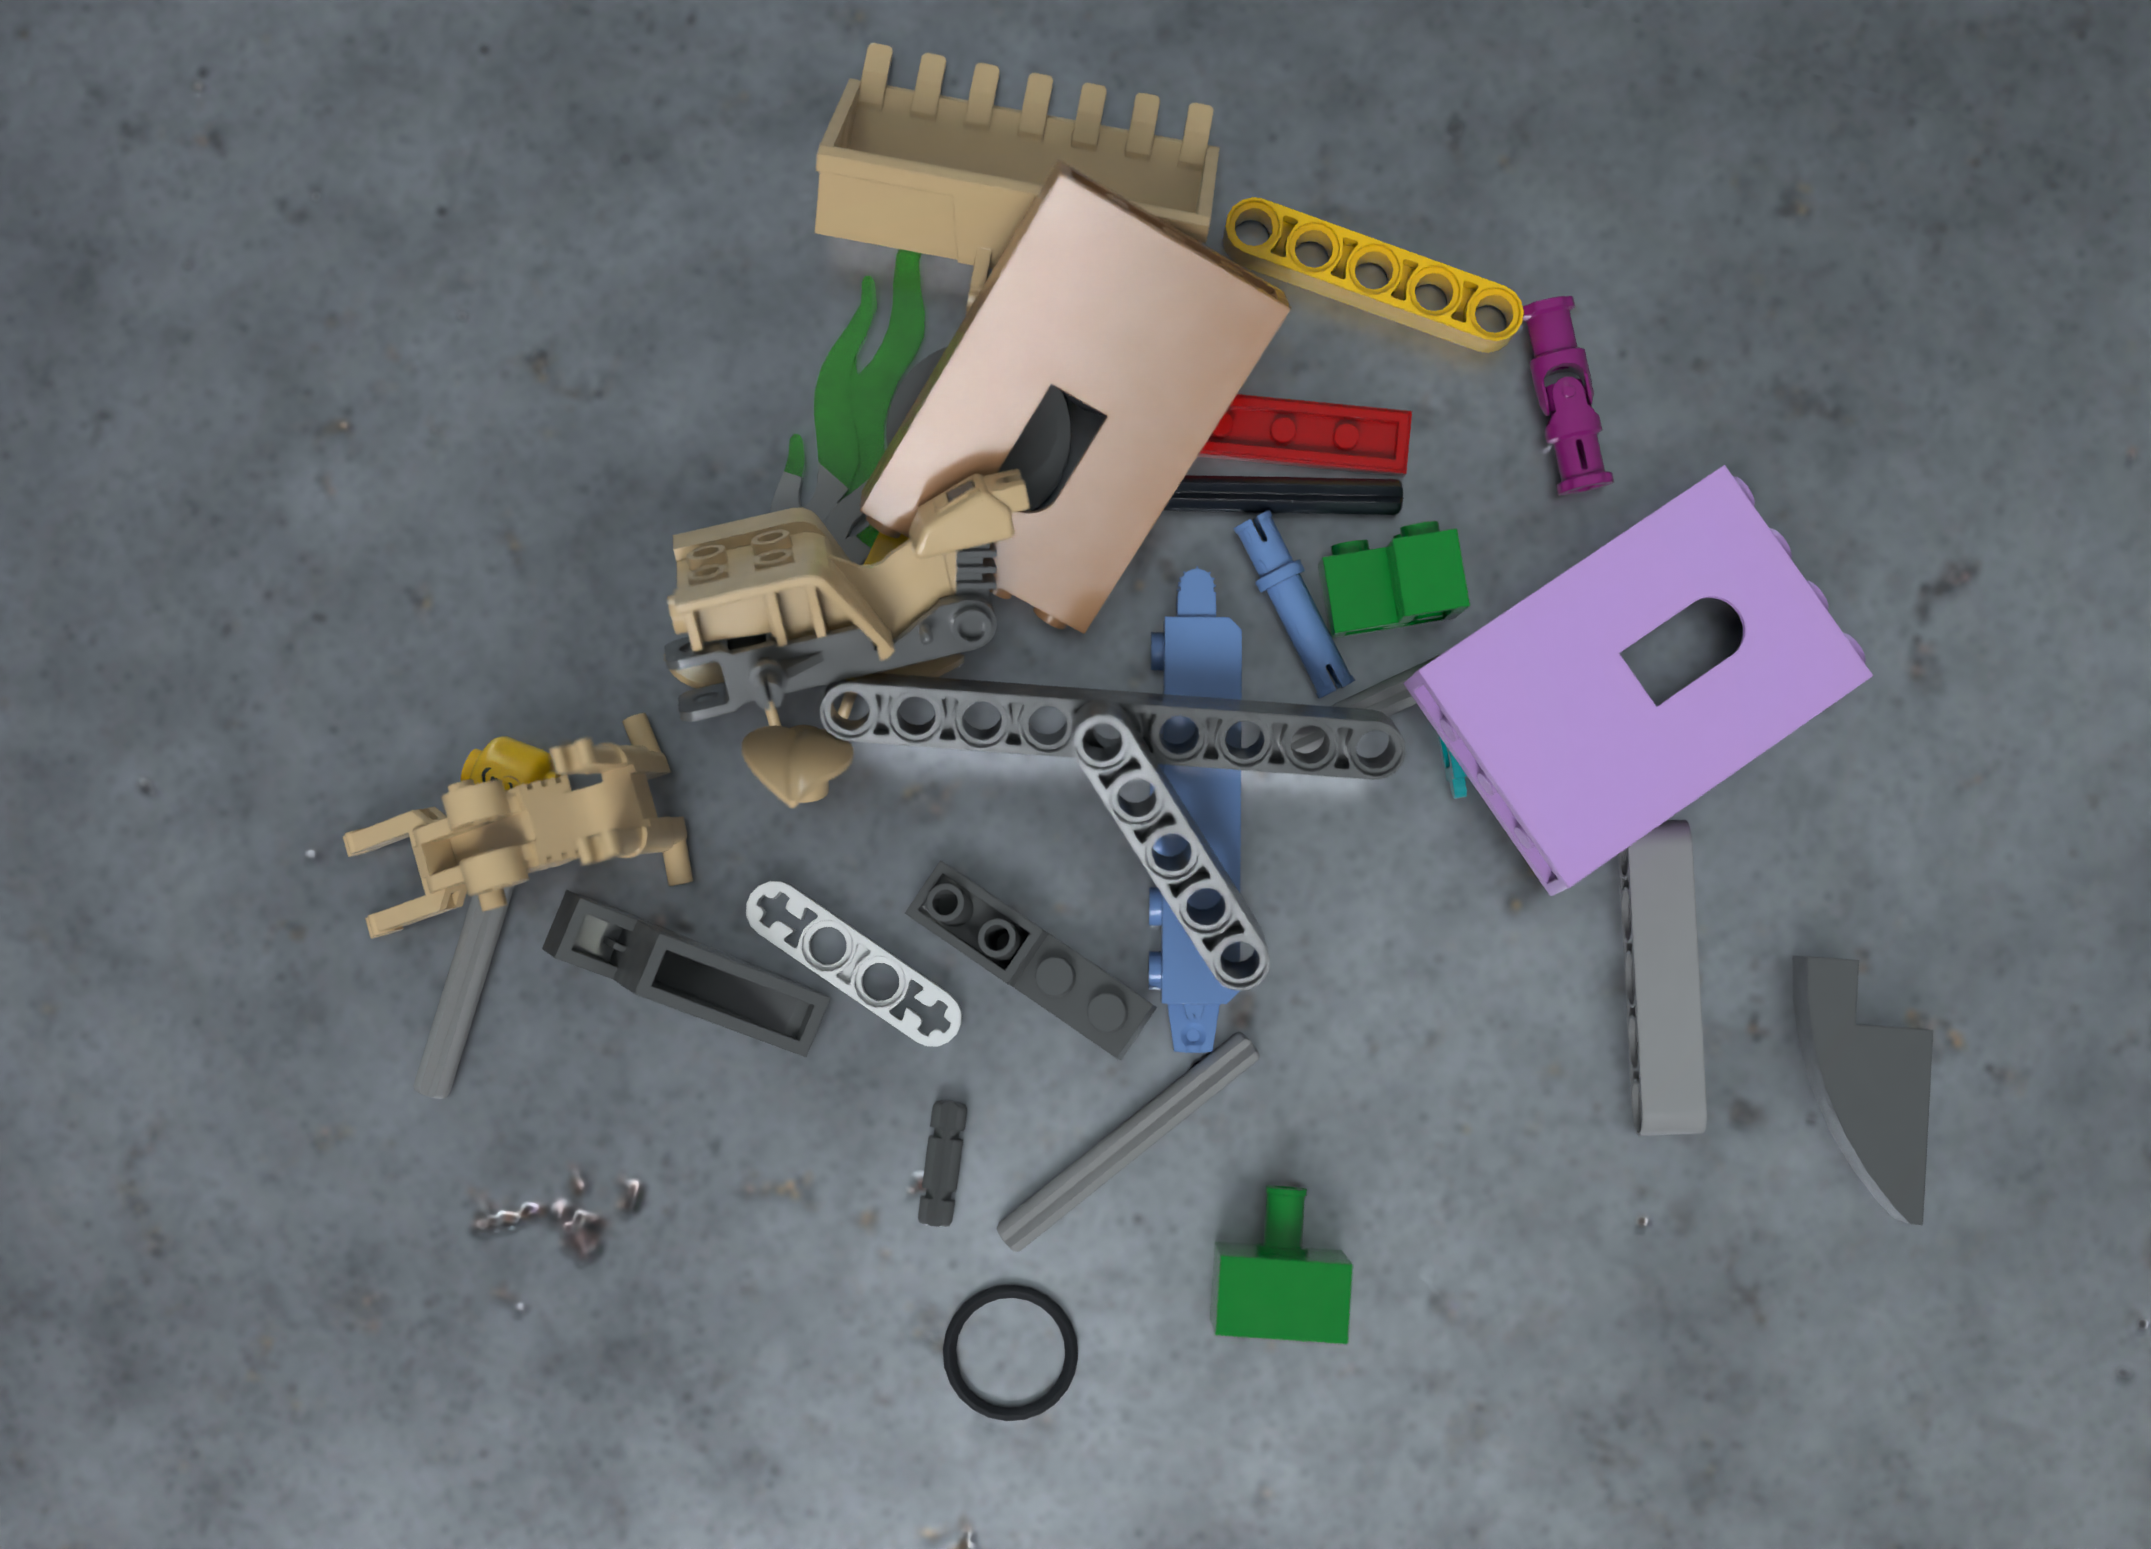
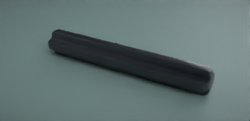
M1185 475L1163 511L1264 513L1270 510L1271 513L1396 515L1400 513L1403 507L1402 482L1398 479Z

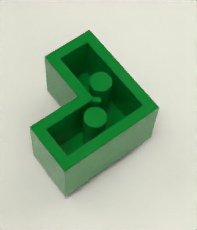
M1438 521L1403 526L1400 528V534L1393 536L1389 544L1383 548L1370 549L1368 540H1355L1330 546L1332 556L1322 557L1318 563L1328 631L1332 639L1455 619L1470 606L1457 528L1440 531Z

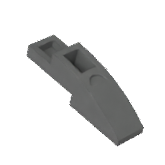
M941 860L905 912L906 915L1119 1060L1123 1059L1157 1008L1097 965Z

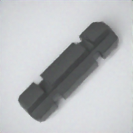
M938 1100L932 1107L930 1127L934 1128V1135H929L922 1182V1188H926V1195H921L918 1212V1220L924 1225L948 1227L953 1221L955 1200L951 1199V1193L957 1190L963 1139H959V1133L965 1130L967 1107L961 1102Z

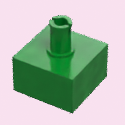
M1266 1185L1267 1201L1263 1243H1214L1210 1321L1214 1334L1216 1336L1348 1344L1353 1264L1342 1250L1302 1246L1304 1204L1307 1188Z

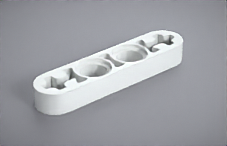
M774 881L759 885L750 894L746 903V916L750 926L759 935L905 1035L922 1045L938 1047L948 1043L958 1034L962 1025V1010L959 1002L949 992L792 885ZM781 893L786 894L790 898L786 904V909L800 920H804L807 908L818 915L815 920L803 929L797 947L787 941V938L796 931L794 928L782 921L774 922L771 927L763 922L766 910L760 906V903L765 896L776 899ZM824 927L838 929L846 940V952L843 958L834 964L819 962L811 952L813 935ZM876 963H885L892 966L899 977L897 992L887 1000L871 998L863 987V976L866 970ZM912 980L923 987V990L914 996L915 999L929 1007L936 1004L938 1000L948 1006L944 1017L951 1024L946 1032L936 1028L929 1035L923 1033L919 1029L923 1018L909 1007L906 1008L903 1019H900L891 1012L906 997Z

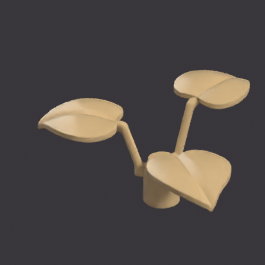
M958 653L876 673L939 677L963 664L965 655ZM717 662L680 670L669 669L675 678L696 689L725 682L722 668ZM845 692L838 710L840 716L845 719L849 718L858 693ZM769 701L770 710L765 709L769 726L755 729L747 734L742 741V755L745 762L757 778L790 808H795L799 803L823 799L829 792V780L840 775L851 765L853 761V747L851 743L835 738L826 729H820L811 725H797L791 728L782 726L777 708L774 707L773 701Z

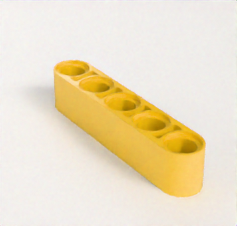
M1256 197L1243 199L1235 204L1227 215L1223 235L1225 252L1233 262L1250 270L1478 352L1490 353L1499 351L1509 343L1522 324L1524 314L1522 302L1515 291L1502 284L1266 199ZM1254 220L1262 223L1267 228L1270 237L1261 245H1247L1238 238L1235 229L1243 221ZM1304 242H1317L1327 251L1329 261L1319 267H1307L1296 257L1295 248ZM1364 263H1375L1386 272L1388 284L1378 289L1366 288L1357 280L1355 268ZM1425 284L1436 285L1445 293L1447 306L1437 311L1425 309L1417 301L1415 289ZM1485 305L1498 308L1505 316L1506 329L1496 333L1484 330L1477 323L1476 309Z

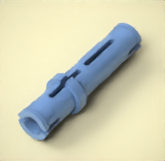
M1268 510L1257 515L1253 522L1249 519L1233 529L1239 535L1260 579L1255 581L1260 593L1267 591L1317 691L1316 695L1320 699L1336 691V688L1339 689L1354 682L1355 679L1350 674L1300 573L1305 571L1300 559L1293 561L1272 518L1273 515ZM1255 526L1257 527V529H1258V531H1259V533H1260V535H1261L1263 541L1261 540V538H1260V536H1259V534H1258V532H1257ZM1326 668L1328 669V671H1329V673H1330V675H1331V677H1332V679H1333V681H1334V683H1335V686H1334V684H1333V682H1332V680H1331V678H1330V676H1329V674H1328Z

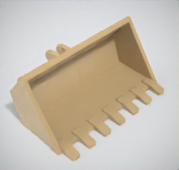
M871 43L867 49L861 80L849 78L817 152L816 171H819L815 233L955 259L958 263L973 265L966 307L967 314L986 283L990 269H994L1058 160L1075 168L1198 242L1206 243L1211 220L1220 147L1208 145L1214 111L1210 105L1191 103L1189 105L1183 140L1154 135L1160 105V98L1156 95L1138 93L1136 95L1130 129L1125 130L1101 125L1107 92L1103 85L1083 84L1076 120L1047 115L1053 87V78L1049 75L1031 73L1028 77L1022 110L994 105L1000 70L995 65L978 63L975 66L969 100L941 95L946 58L937 54L925 53L922 55L915 90L887 85L893 50L888 45Z

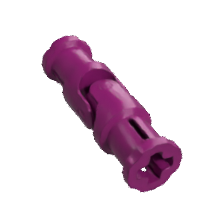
M1573 296L1552 297L1523 306V321L1527 322L1534 352V358L1529 362L1536 396L1545 416L1551 415L1544 433L1546 442L1554 445L1562 480L1556 485L1559 496L1582 493L1614 483L1612 472L1605 471L1597 436L1603 429L1599 414L1592 408L1594 390L1584 348L1578 347L1570 311L1575 308ZM1571 372L1580 377V379L1563 377L1556 383L1546 387L1544 384V378L1556 373Z

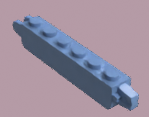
M1196 566L1195 569L1188 572L1184 571V576L1179 577L1180 582H1178V589L1176 590L1178 592L1176 597V617L1165 616L1163 632H1151V670L1163 671V694L1242 700V629L1230 617H1216V592L1213 589L1216 588V585L1213 583L1215 578L1211 577V572H1206ZM1175 716L1168 719L1162 725L1160 734H1162V738L1167 742L1173 744L1183 743L1194 734L1196 724L1188 717ZM1241 721L1230 727L1225 738L1229 745L1241 749ZM1159 764L1240 893L1241 770ZM1150 783V796H1151V795H1152V792H1153V790H1154V786ZM1166 834L1155 842L1153 849L1161 855L1174 856L1180 854L1186 848L1188 841L1178 834ZM1149 887V926H1161V951H1149L1148 990H1160V1002L1167 1004L1173 1050L1175 1052H1212L1220 1004H1227L1240 990L1227 988L1214 977L1158 887ZM1202 888L1191 894L1187 902L1197 909H1209L1219 902L1222 895L1212 888ZM1240 942L1232 943L1224 949L1222 953L1224 959L1231 962H1240Z

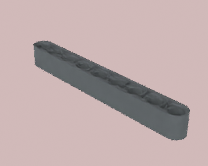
M872 673L829 683L820 707L821 722L827 732L837 739L850 742L1076 758L1072 749L1071 733L1072 720L1076 711L1092 700L1108 699L1119 704L1128 714L1158 764L1376 780L1387 778L1396 773L1403 764L1406 755L1405 741L1392 719L1383 712L1360 708ZM843 692L859 693L866 699L870 711L866 716L858 720L845 719L837 713L833 700ZM909 697H922L932 704L935 709V715L925 724L914 725L902 718L899 713V705ZM981 701L991 703L999 710L1001 714L1000 720L989 729L980 730L973 728L964 718V712L968 706ZM1045 706L1055 707L1065 715V724L1059 731L1053 734L1039 733L1029 723L1030 716L1035 710ZM1175 716L1188 717L1196 724L1194 734L1189 740L1173 744L1161 737V727L1168 719ZM1239 721L1254 722L1260 727L1258 739L1247 748L1239 749L1232 747L1225 740L1227 731ZM1095 725L1091 726L1083 736L1084 740L1095 748L1112 746L1118 740V738L1108 739L1102 737L1095 730ZM1313 725L1324 730L1325 737L1323 743L1317 750L1311 753H1300L1291 748L1293 735L1302 727ZM1379 730L1389 735L1387 748L1377 757L1366 758L1357 754L1356 747L1359 739L1369 731Z

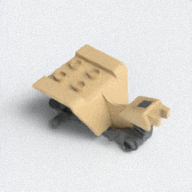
M1019 469L986 476L978 473L973 474L922 504L917 509L908 532L910 539L889 552L883 560L872 565H859L851 562L822 520L813 511L803 507L789 508L673 535V551L677 568V589L674 590V595L667 596L676 635L688 632L689 636L666 644L665 661L667 668L670 670H680L717 662L722 668L725 680L722 683L689 690L681 694L678 698V708L682 721L691 722L736 712L744 703L756 701L757 705L761 708L770 710L769 701H773L774 707L778 708L782 704L784 694L963 653L985 646L993 638L997 629V619L989 589H996V580L993 573H997V566L993 557H997V550L994 542L1012 538L1015 530L1011 514L1030 509L1025 483L1021 478Z

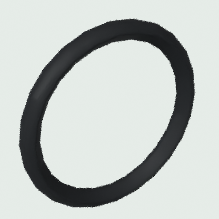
M995 1286L974 1295L954 1314L944 1339V1368L950 1385L958 1397L972 1410L997 1420H1026L1040 1415L1051 1408L1068 1390L1075 1375L1078 1361L1077 1337L1072 1323L1063 1309L1048 1295L1025 1286ZM1016 1298L1027 1300L1040 1306L1056 1322L1064 1340L1065 1359L1063 1370L1056 1384L1045 1396L1034 1403L1022 1407L1006 1408L995 1406L980 1399L968 1388L957 1366L956 1346L964 1323L977 1309L998 1299Z

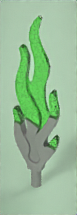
M899 249L896 255L893 280V307L889 327L872 361L858 375L856 367L857 356L869 335L878 310L875 281L871 276H865L862 280L861 303L850 323L827 355L820 369L814 394V420L819 461L818 476L813 498L803 508L813 511L822 520L851 562L859 565L864 564L879 533L878 530L869 525L856 536L849 537L854 526L866 516V514L860 512L862 489L885 452V421L894 391L901 377L915 359L924 340L925 312L921 295L919 268L922 253ZM793 434L790 438L788 459L776 488L770 513L802 507L800 494L806 469L804 442L799 434Z

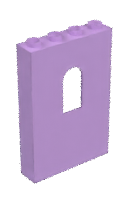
M1725 465L1419 669L1403 683L1550 896L1572 887L1873 676L1865 665L1866 658L1861 646L1852 636L1841 631L1828 612L1829 606L1823 592L1811 581H1806L1791 560L1792 553L1787 541L1778 531L1767 526L1754 507L1755 500L1749 487L1740 478L1732 476ZM1716 598L1728 603L1738 613L1743 626V637L1738 649L1730 657L1656 707L1619 653L1697 600Z

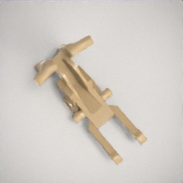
M646 713L636 714L622 721L631 745H617L614 743L593 745L591 738L577 740L574 742L575 744L569 746H559L550 749L557 775L601 773L603 780L601 783L572 791L568 776L563 775L504 790L502 780H493L475 785L473 779L449 785V793L441 796L446 815L436 807L412 810L370 827L345 833L343 840L348 857L368 853L410 837L425 895L368 915L365 920L370 938L373 939L404 929V926L463 906L467 891L469 896L478 895L482 912L507 906L504 888L528 881V873L557 867L578 858L581 859L582 865H587L613 857L630 858L639 854L662 852L668 886L692 882L693 876L686 842L687 830L684 817H658L647 781L664 776L671 771L664 753L659 748Z

